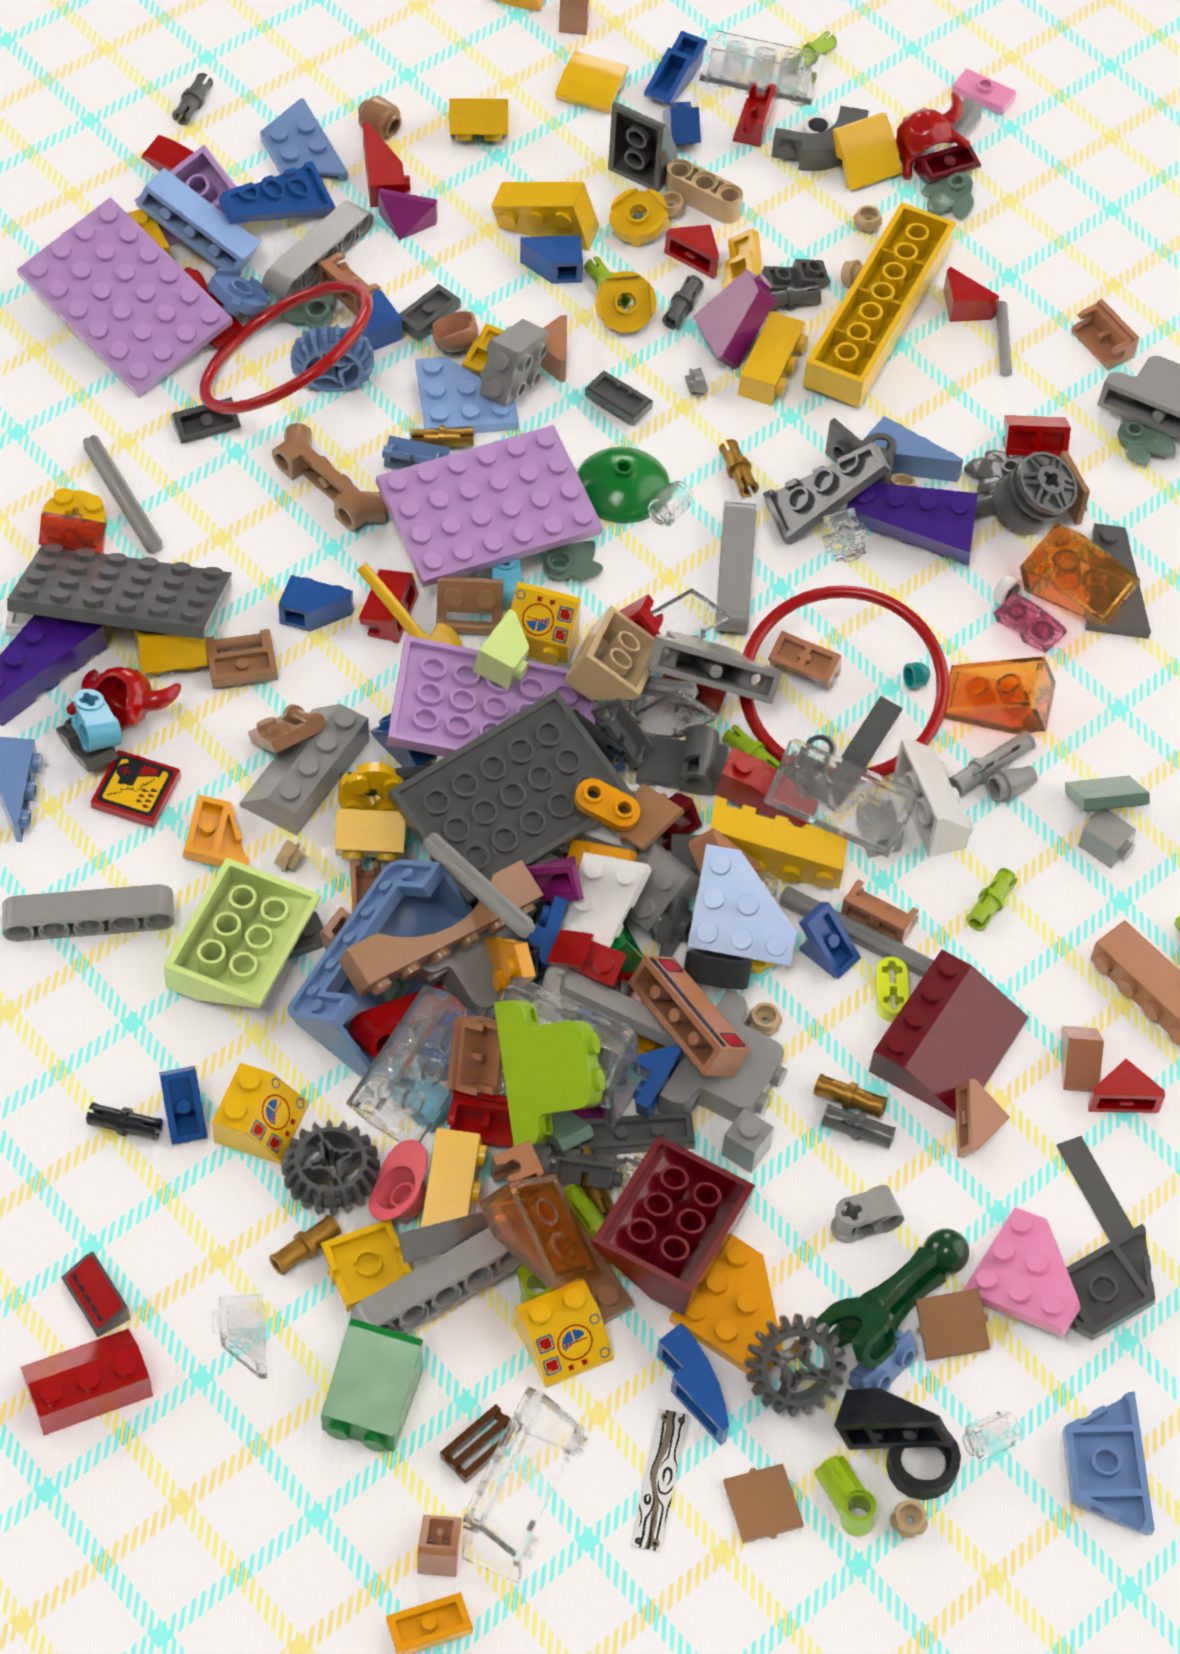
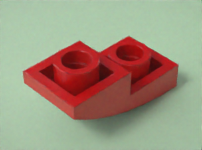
M158 135L142 154L141 158L158 171L165 168L170 172L194 151L170 138Z

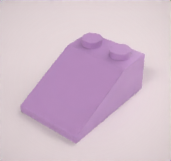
M204 144L170 171V173L223 213L224 211L218 201L220 195L224 191L238 187L215 155ZM140 195L134 199L135 203H137ZM157 222L169 247L182 241Z

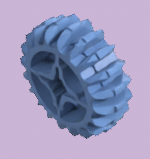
M338 323L335 327H328L324 324L323 328L319 329L313 326L311 332L303 331L302 336L295 339L294 346H292L290 352L292 373L298 376L318 362L336 346L351 327L340 328ZM361 334L355 344L337 363L304 388L314 387L316 392L322 390L327 393L344 390L350 392L352 387L362 388L363 382L369 381L374 368V350H372L368 337H363Z

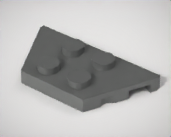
M1143 1223L1066 1267L1081 1308L1070 1328L1092 1341L1155 1304L1156 1298L1151 1277L1146 1228Z

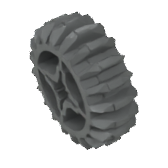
M329 1119L326 1122V1127L320 1128L314 1121L312 1132L301 1128L299 1139L291 1138L289 1142L290 1149L285 1150L283 1153L284 1163L281 1165L282 1175L285 1177L284 1186L286 1189H291V1197L294 1201L301 1199V1206L304 1210L314 1204L315 1212L318 1215L322 1212L323 1208H329V1213L334 1216L338 1207H342L347 1214L350 1211V1203L361 1207L363 1196L370 1197L373 1191L372 1185H375L379 1178L377 1172L380 1170V1160L377 1158L378 1150L376 1146L371 1145V1138L368 1134L360 1136L358 1126L347 1130V1123L344 1120L339 1127H333V1123ZM319 1152L315 1159L309 1161V1165L303 1166L311 1155ZM328 1164L329 1166H334V1170L336 1169V1175L333 1171V1168H328ZM360 1168L350 1181L345 1184L343 1183L345 1177L353 1174V1170Z
M795 1313L792 1324H790L788 1318L783 1314L779 1316L780 1326L777 1328L770 1320L766 1322V1327L770 1331L766 1336L760 1331L755 1332L754 1335L760 1341L759 1346L755 1344H748L747 1346L748 1351L756 1356L744 1360L746 1367L754 1369L748 1372L745 1377L748 1382L755 1383L751 1388L755 1396L763 1394L761 1403L765 1407L774 1403L773 1410L777 1414H781L787 1406L788 1414L791 1417H796L799 1406H801L803 1412L806 1415H810L812 1413L811 1404L814 1402L820 1409H824L825 1403L821 1398L825 1394L831 1399L836 1398V1393L831 1389L832 1384L842 1386L844 1381L835 1374L836 1372L847 1370L845 1363L836 1360L845 1356L846 1353L842 1347H835L840 1338L836 1334L828 1335L830 1327L826 1323L820 1324L817 1327V1319L814 1316H809L804 1323L803 1316L800 1313ZM800 1336L799 1339H794L793 1344L788 1349H774L782 1341ZM812 1339L817 1341L822 1349L823 1368H819L810 1362L812 1349L809 1346ZM796 1358H798L808 1369L801 1367L797 1370L795 1368V1372H793L783 1361L790 1363L791 1360H794L796 1362ZM768 1361L781 1368L779 1378L781 1385L779 1390L772 1387L767 1375ZM804 1380L816 1381L809 1388L792 1393V1391L797 1390L799 1384Z

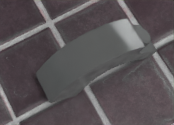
M840 105L836 123L831 128L819 133H804L776 128L771 157L799 162L798 170L822 171L842 165V160L836 157L832 129L867 118L869 110Z

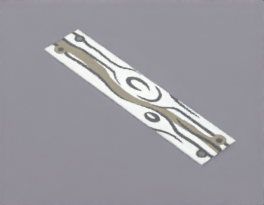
M659 1408L631 1546L661 1552L689 1414Z

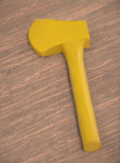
M367 562L357 569V572L410 636L462 647L458 634L451 627L443 623H437L430 636L424 632Z

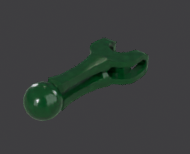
M942 1228L932 1232L926 1238L923 1247H919L911 1259L894 1275L880 1285L863 1293L860 1297L846 1298L831 1304L817 1318V1327L823 1323H826L830 1328L838 1324L828 1334H836L840 1338L835 1347H843L853 1342L852 1348L857 1363L868 1368L878 1367L896 1351L897 1340L894 1333L903 1319L916 1305L915 1299L924 1298L933 1289L945 1283L946 1276L956 1274L966 1266L970 1256L967 1240L961 1233L950 1228ZM814 1340V1343L820 1347L819 1343Z

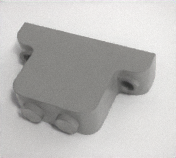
M1151 356L1147 359L1137 376H1129L1121 372L1110 373L1104 381L1097 406L1180 439V364L1162 356Z
M667 630L666 636L656 634L646 663V668L651 671L771 705L782 676V672L752 661L733 648ZM759 674L760 681L757 684H751L752 676Z
M508 926L494 935H491L488 931L480 935V940L471 947L462 950L459 946L451 950V955L442 962L433 965L430 961L422 965V970L411 977V979L420 984H431L441 979L449 992L461 1001V1011L464 1015L485 1016L487 1014L489 1018H493L496 1016L494 1002H500L501 1000L499 992H496L492 985L493 969L485 939L501 936L502 940L514 939L516 942L519 939Z
M727 989L716 1005V1008L751 1049L735 1076H703L690 1058L684 1055L659 1095L658 1113L687 1112L692 1114L696 1106H702L734 1122L743 1109L748 1110L754 1115L756 1112L759 1114L764 1112L771 1097L768 1094L773 1086L777 1088L780 1086L787 1072V1068L782 1066L784 1049L776 1040L747 1026L751 1015L746 1013L747 1003L743 996Z

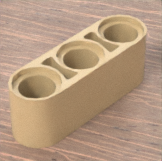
M674 159L667 164L665 192L676 191L680 193L686 205L722 223L731 224L740 219L743 191L738 185L685 159Z

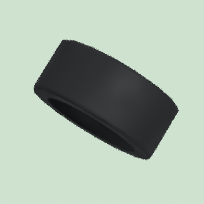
M686 951L684 970L695 983L736 990L748 988L752 967L750 960L710 951Z
M953 1438L952 1447H936L944 1455L946 1465L941 1476L932 1480L915 1478L904 1469L901 1455L905 1448H889L886 1460L889 1479L898 1491L909 1498L929 1500L940 1497L949 1491L959 1472L961 1453L956 1440Z

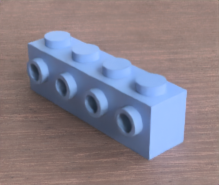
M165 168L145 185L136 203L138 208L217 268L229 267L241 271L252 260L261 243L260 240L239 224H230L222 211Z

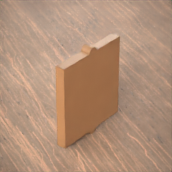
M1066 450L1061 452L1060 459L1066 462L1072 470L1078 485L1077 498L1067 511L1077 526L1082 524L1084 513L1087 511L1086 505L1090 490Z
M643 783L633 793L641 810L636 825L627 831H617L603 824L604 827L618 835L621 842L627 841L642 852L684 814L683 808L669 800L665 793L660 794ZM626 807L619 810L622 814L629 813Z
M979 1288L915 1299L920 1325L917 1328V1332L922 1336L926 1361L990 1349L985 1323L988 1321V1316L984 1315Z
M783 1463L759 1470L750 1468L748 1473L723 1479V1485L743 1544L766 1537L776 1539L777 1534L804 1527Z

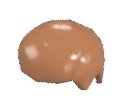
M470 311L446 315L432 324L434 342L439 349L445 352L456 353L466 350L476 340L479 333L475 315Z

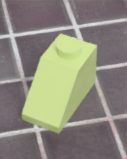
M508 610L480 647L473 672L507 690L515 679L522 680L529 667V663L526 661L529 645L515 611Z

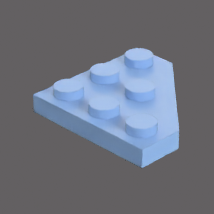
M448 357L415 359L424 429H438L439 425H445L446 428L474 427V434L519 429L515 399L504 406L480 394L479 391L482 383L480 377Z
M706 844L687 947L791 966L797 931L741 850Z

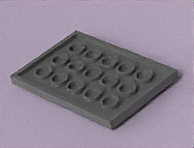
M52 543L41 545L7 598V611L204 639L231 586L232 572L223 571L221 568L213 566L206 568L193 567L185 562H175L173 564L159 562L152 557L138 559L127 557L122 553H96L89 548L68 549L63 548L60 544Z
M557 690L389 790L388 797L422 844L424 838H428L431 833H437L488 880L493 874L520 860L524 862L526 867L533 865L539 859L551 854L600 823L580 812L575 806L574 793L583 780L589 778L598 779L635 799L634 794ZM595 791L587 792L591 798L599 797ZM624 806L618 807V810H621ZM446 870L459 888L466 906L478 899Z

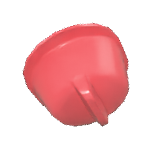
M414 1139L404 1140L395 1145L387 1154L382 1164L379 1178L368 1200L369 1211L374 1218L380 1221L395 1219L402 1224H408L412 1218L423 1210L427 1186L423 1180L428 1166V1154L422 1143Z

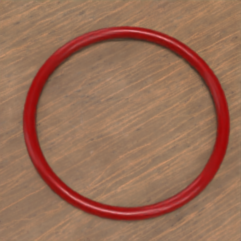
M354 281L326 282L296 292L255 316L221 346L207 365L199 385V395L203 405L210 411L219 414L246 413L278 402L310 384L337 363L365 330L373 309V299L368 289ZM335 293H350L359 298L360 310L349 331L324 357L300 375L273 390L249 399L224 402L213 397V381L224 362L246 339L271 320L302 303L321 296Z
M837 585L815 588L793 596L778 605L753 631L743 652V655L752 661L755 660L757 651L769 631L785 616L805 605L822 600L845 598L867 601L890 610L907 622L920 636L930 653L936 673L934 707L925 728L915 741L928 746L937 734L943 722L949 700L950 682L946 659L937 638L929 626L918 614L897 599L882 592L858 586ZM739 695L744 717L756 739L765 745L764 748L769 754L790 769L797 757L786 751L770 736L757 714L753 699ZM897 756L881 764L865 768L856 783L872 781L894 773ZM833 769L827 770L823 781L827 779Z

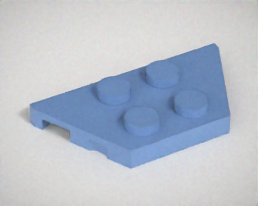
M304 98L297 100L260 131V140L280 175L289 168L295 167V169L303 167L305 163L313 161L320 177L321 175L338 176V181L344 182L348 180V171Z
M1135 1391L1124 1394L1122 1399L1107 1407L1103 1405L1093 1410L1088 1417L1078 1418L1065 1425L1062 1435L1071 1503L1147 1536L1152 1535L1155 1528Z

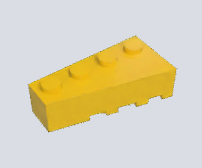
M715 796L710 829L715 828L759 862L760 869L755 871L759 877L781 879L788 883L812 884L820 888H840L848 840L847 836L809 824L799 828L794 826L789 821V818L776 815L773 819L757 815L756 808L744 804L741 809L726 805L727 799Z

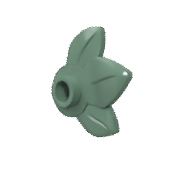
M962 172L927 183L921 190L922 195L929 197L927 201L928 212L935 215L951 209L958 219L963 220L969 215L975 203L971 194L973 190L972 178Z
M329 294L302 303L281 314V317L286 321L305 323L310 327L320 328L324 324L328 325L333 317L331 307L335 302V295Z
M1135 421L1124 422L1118 429L1117 436L1120 445L1126 449L1129 458L1143 466L1149 463L1151 455L1174 456L1176 453L1174 441L1168 434Z
M580 541L547 550L548 556L543 561L544 573L553 580H565L569 577L577 580H589L598 576L603 571V566L593 561L595 555L594 541Z

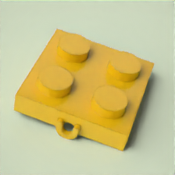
M391 1220L381 1221L320 1243L322 1254L329 1268L327 1270L328 1276L330 1275L332 1285H336L346 1312L351 1311L361 1300L412 1272L409 1262L404 1263L399 1239Z

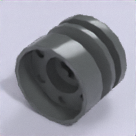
M1045 451L1034 452L997 482L993 489V504L1002 522L1013 531L1024 535L1036 534L1073 505L1077 498L1078 485L1074 473L1066 462L1058 456Z

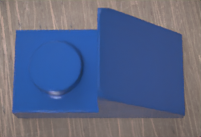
M558 896L554 897L550 906L543 905L538 920V925L543 927L535 925V931L530 933L527 938H521L517 935L519 941L539 946L538 972L543 974L549 966L547 959L558 936L568 903L567 899Z
M830 902L819 903L799 922L808 938L799 947L800 951L833 978L839 979L861 958Z
M672 1045L627 1059L629 1070L647 1079V1081L642 1079L633 1094L637 1114L647 1119L651 1117L658 1105L661 1091L683 1059V1050L680 1046Z
M195 1065L159 1072L171 1144L208 1138Z

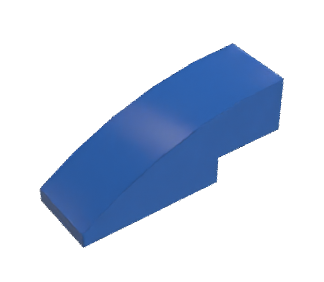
M681 30L672 48H667L644 91V96L670 106V103H673L686 89L708 54L707 40Z
M681 1322L659 1340L657 1357L674 1374L670 1392L721 1446L727 1440L729 1422L720 1384L700 1345Z

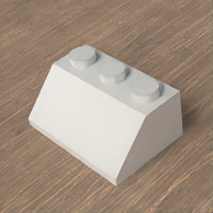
M908 737L901 739L893 778L928 857L967 848L969 836L973 832L972 821L969 815H964L962 811L959 792L955 787L952 788L948 780V769L945 762L939 760L935 749Z

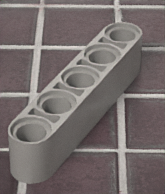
M345 200L268 268L262 279V288L281 299L308 288L319 278L318 262L326 260L338 252L345 255L370 231L374 215Z
M724 502L715 631L748 632L756 504Z
M163 884L17 895L8 897L2 902V935L5 939L14 942L157 931L168 929L175 922L173 890Z
M502 1223L495 1224L361 1300L351 1310L350 1318L405 1334L516 1270L524 1262L526 1252L507 1225Z

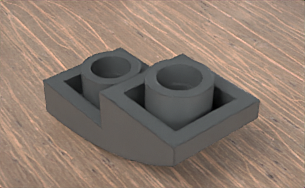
M795 259L792 267L764 266L762 269V275L772 285L770 292L783 290L785 286L800 288L818 284L819 289L830 284L823 260Z
M72 717L66 720L64 725L55 728L69 752L88 773L118 759L115 747L86 752L75 729L72 727Z

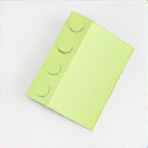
M226 857L163 966L166 988L197 1001L261 1008L317 907L321 894Z

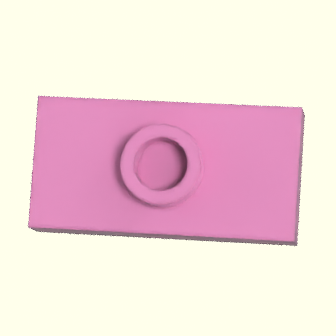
M967 68L952 87V92L957 95L973 99L981 106L1000 115L1014 101L1017 92Z

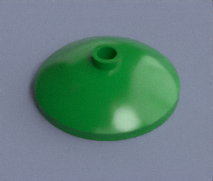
M619 446L599 450L586 458L577 471L598 517L605 521L626 524L646 520L660 511L669 495L670 481L666 469L654 456L640 449Z

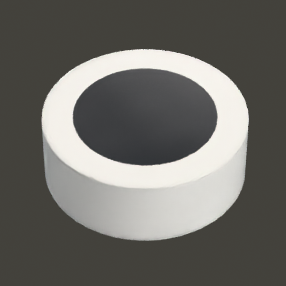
M815 114L805 119L803 132L819 133L831 128L833 125L828 117Z
M1013 574L1003 577L994 590V601L1003 607L1010 606L1020 595L1023 581Z

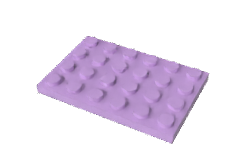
M111 197L17 268L18 276L138 398L233 324L232 317Z
M554 425L376 476L375 483L422 588L437 584L439 577L464 576L602 534L603 531L600 519Z
M405 635L386 745L446 757L555 690L560 693L571 710L577 709L580 714L593 724H595L596 718L591 713V710L597 708L598 700H589L584 695L575 692L564 681L569 671L568 668L526 660L529 663L526 674L521 681L515 679L507 690L473 672L479 650Z

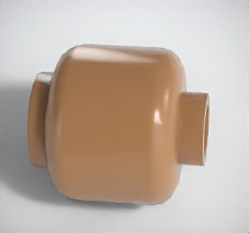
M379 95L364 100L358 108V123L361 128L362 122H368L382 139L393 137L399 131L402 124L401 112L398 106Z

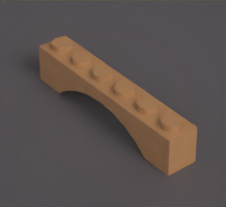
M522 860L493 874L489 879L493 885L527 916L537 911L536 904L544 894ZM479 900L476 907L464 919L450 928L418 937H393L376 933L346 948L338 962L360 997L371 991L374 995H378L391 987V981L402 976L403 980L409 979L422 970V965L430 961L433 965L438 964L451 955V950L459 946L462 950H465L480 940V935L488 931L491 935H494L506 928L507 925Z

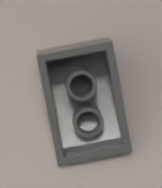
M614 102L611 111L608 170L659 192L665 185L667 164L671 160L677 159L678 153L666 124Z

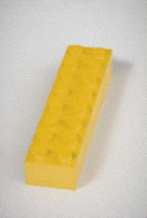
M903 202L900 203L807 359L803 380L804 387L855 407H860L951 250L956 222Z

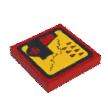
M118 749L116 752L118 759L113 760L90 801L91 808L154 828L181 777V771L178 768Z

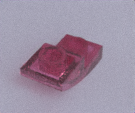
M1014 593L993 612L997 622L1019 632L1022 642L1044 653L1049 651L1067 633L1066 628L1053 616L1017 593Z

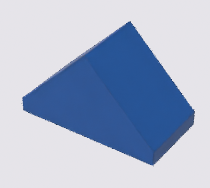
M375 289L372 296V314L362 333L363 337H368L374 351L402 340V318L382 290Z

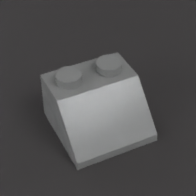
M656 841L644 852L641 851L636 857L635 862L646 863L652 870L634 908L630 907L627 916L648 933L652 932L656 919L661 914L669 912L672 899L677 895H681L689 900L698 888L700 877Z

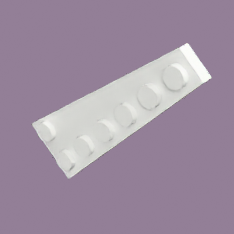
M584 852L578 870L584 899L568 901L560 929L594 934L593 941L611 947L615 937L619 938L624 928L622 923L630 907L634 908L652 870L650 866L646 863ZM549 964L535 1004L538 1023L543 1025L578 1020L579 1016L577 1015L580 1007L559 997L561 977L565 970Z

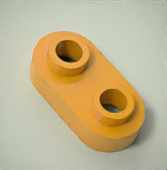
M589 778L583 780L574 793V803L580 812L617 831L632 829L640 817V806L633 797L598 779ZM595 791L599 797L591 798L587 792ZM618 807H626L629 810V813L622 814L618 810Z

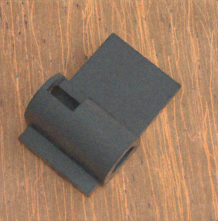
M833 418L829 424L825 454L837 463V459L869 443H874L875 440L887 441L886 449L881 447L880 449L891 470L876 482L889 483L897 444L894 438L886 433H874L861 441L836 418Z
M703 724L693 725L687 729L685 740L646 735L655 749L643 754L642 758L644 761L637 767L636 782L679 788L678 791L712 795L725 767L728 746L718 745L719 732L715 728Z

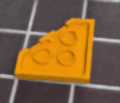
M732 1235L686 1314L683 1316L673 1311L669 1316L671 1324L678 1326L682 1322L698 1342L746 1374L754 1369L746 1367L744 1360L756 1356L748 1351L747 1346L748 1344H755L757 1346L760 1344V1341L754 1335L755 1332L760 1331L766 1336L770 1332L766 1327V1322L769 1320L776 1328L778 1327L763 1254ZM782 1343L778 1344L774 1349L783 1350ZM770 1361L767 1364V1375L775 1366Z

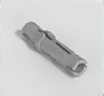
M1024 730L982 758L972 759L966 768L948 778L952 788L955 787L959 795H962L976 784L986 783L987 778L991 776L993 771L1002 769L1026 752L1033 750L1036 747L1035 739L1031 733ZM1011 750L1009 754L998 760V757ZM986 766L985 769L972 776L973 773Z

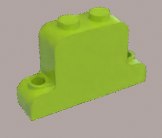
M525 1000L494 1002L513 1144L516 1146L530 1140L532 1146L542 1145L552 1135L553 1114L592 1108L600 1103L606 1087V1080L603 1070L599 1069L597 1054L600 1053L599 1036L594 1032L592 1026L583 1020L540 1025L535 1007Z

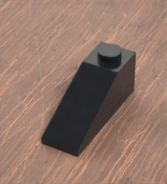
M881 1388L846 1389L834 1424L849 1450L952 1447L954 1441L939 1415Z

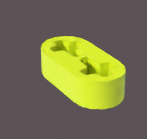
M892 956L880 960L875 974L876 1010L878 1015L888 1022L894 1021L909 998L907 966L903 960ZM887 970H893L896 976L895 983H889ZM890 995H895L897 1009H892L888 1003Z

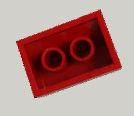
M129 1328L20 1367L44 1436L153 1396L150 1376L138 1344Z

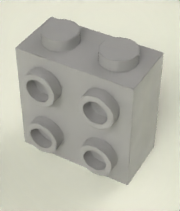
M522 318L514 325L508 326L497 337H493L486 348L488 358L480 374L482 383L479 393L506 406L514 399L520 398L529 388L535 387L542 375L540 366L542 359L548 351V344L546 342L549 331Z

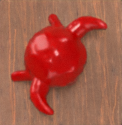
M951 93V107L944 114L935 109L924 107L904 117L898 126L895 140L899 155L902 156L903 178L908 179L912 176V164L916 162L917 157L936 144H951L955 142L961 148L970 146V141L953 129L963 114V104L956 93Z
M124 667L109 668L99 676L98 671L93 669L84 676L81 683V690L93 689L103 695L113 716L117 718L121 731L135 728L138 723L145 719L148 711H159L168 707L179 696L182 687L181 684L175 683L167 688L153 691L151 690L150 682L139 670ZM73 701L66 708L67 713L72 716L76 713Z

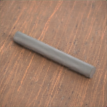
M998 301L996 320L1000 374L1008 377L1012 375L1008 304L1006 301Z

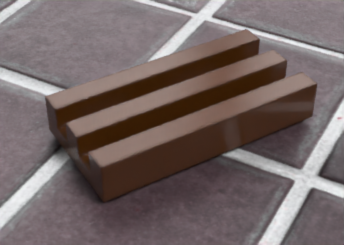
M495 1404L440 1451V1458L466 1484L522 1435V1429L518 1425L515 1426L511 1422L512 1419L507 1414L504 1415L501 1412V1408ZM494 1420L497 1421V1423H495L490 1429H488L482 1436H480L460 1455L453 1459V1456L457 1452H459L465 1445H467L472 1439H474L479 1433H481ZM503 1429L507 1431L501 1439L465 1470L461 1467Z

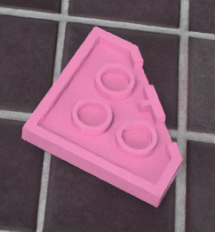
M1014 1207L963 1291L979 1288L983 1306L1064 1337L1081 1309L1076 1291L1048 1220Z

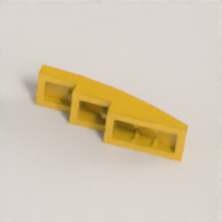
M753 228L727 239L730 259L724 261L727 281L721 283L722 290L746 269L757 276L762 274L759 232Z

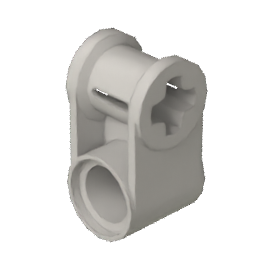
M879 1185L868 1191L839 1200L835 1207V1217L832 1219L830 1229L835 1239L843 1243H853L872 1235L892 1231L899 1227L905 1219L889 1186Z

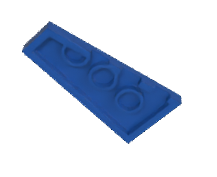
M313 161L305 163L303 167L295 169V167L289 168L283 174L275 177L273 175L264 177L261 182L255 184L250 182L224 191L218 199L230 224L327 216L336 208Z

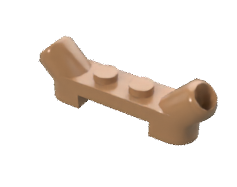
M294 423L285 428L284 442L272 449V457L278 468L292 481L301 475L305 476L334 502L335 518L349 530L353 531L365 522L384 523L387 520L388 510L380 492L360 491L353 485L351 479L346 474L338 472L325 456H320L311 448L313 435L311 428L302 423Z

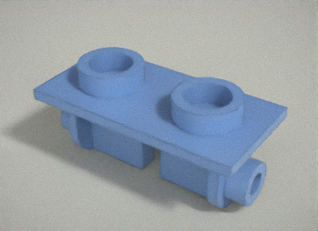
M389 435L387 446L384 445L382 451V458H385L383 466L402 469L449 455L450 448Z
M897 1329L894 1333L897 1340L896 1351L876 1368H868L858 1364L850 1371V1378L847 1380L848 1384L853 1389L881 1388L887 1391L892 1382L904 1369L912 1365L915 1357L918 1355L912 1331L908 1329L903 1333Z

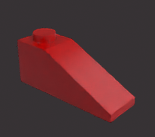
M362 122L370 207H378V191L380 188L411 193L410 175H404L402 161L368 122Z
M735 748L732 749L714 791V795L740 806L744 804L756 808L757 813L771 819L776 815L789 818V821L799 828L805 824L811 825L819 805L764 760Z

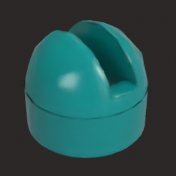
M912 662L904 665L903 679L907 688H921L928 683L931 673L924 663Z

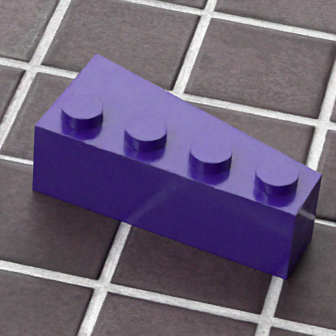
M874 482L847 502V523L883 536H892L902 540V543L931 550L933 554L942 557L945 555L959 560L961 564L969 566L978 493Z
M34 615L0 654V725L4 726L34 704L36 697L45 690L51 691L60 684L59 680L72 670L77 672L85 666V661L95 653L100 655L107 649L104 625Z

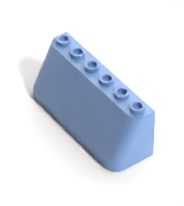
M400 859L385 866L288 1005L287 1012L293 1021L359 1076L375 1078L386 1060H376L358 1046L348 1033L349 1025L357 1014L380 1004L371 992L362 997L359 996L338 960L346 948L376 933L393 937H418L450 928L464 919L473 908L470 904L465 905L459 888L442 863ZM409 978L407 981L411 987L405 996L436 985L439 980L431 984H420ZM408 1027L401 1029V1037Z

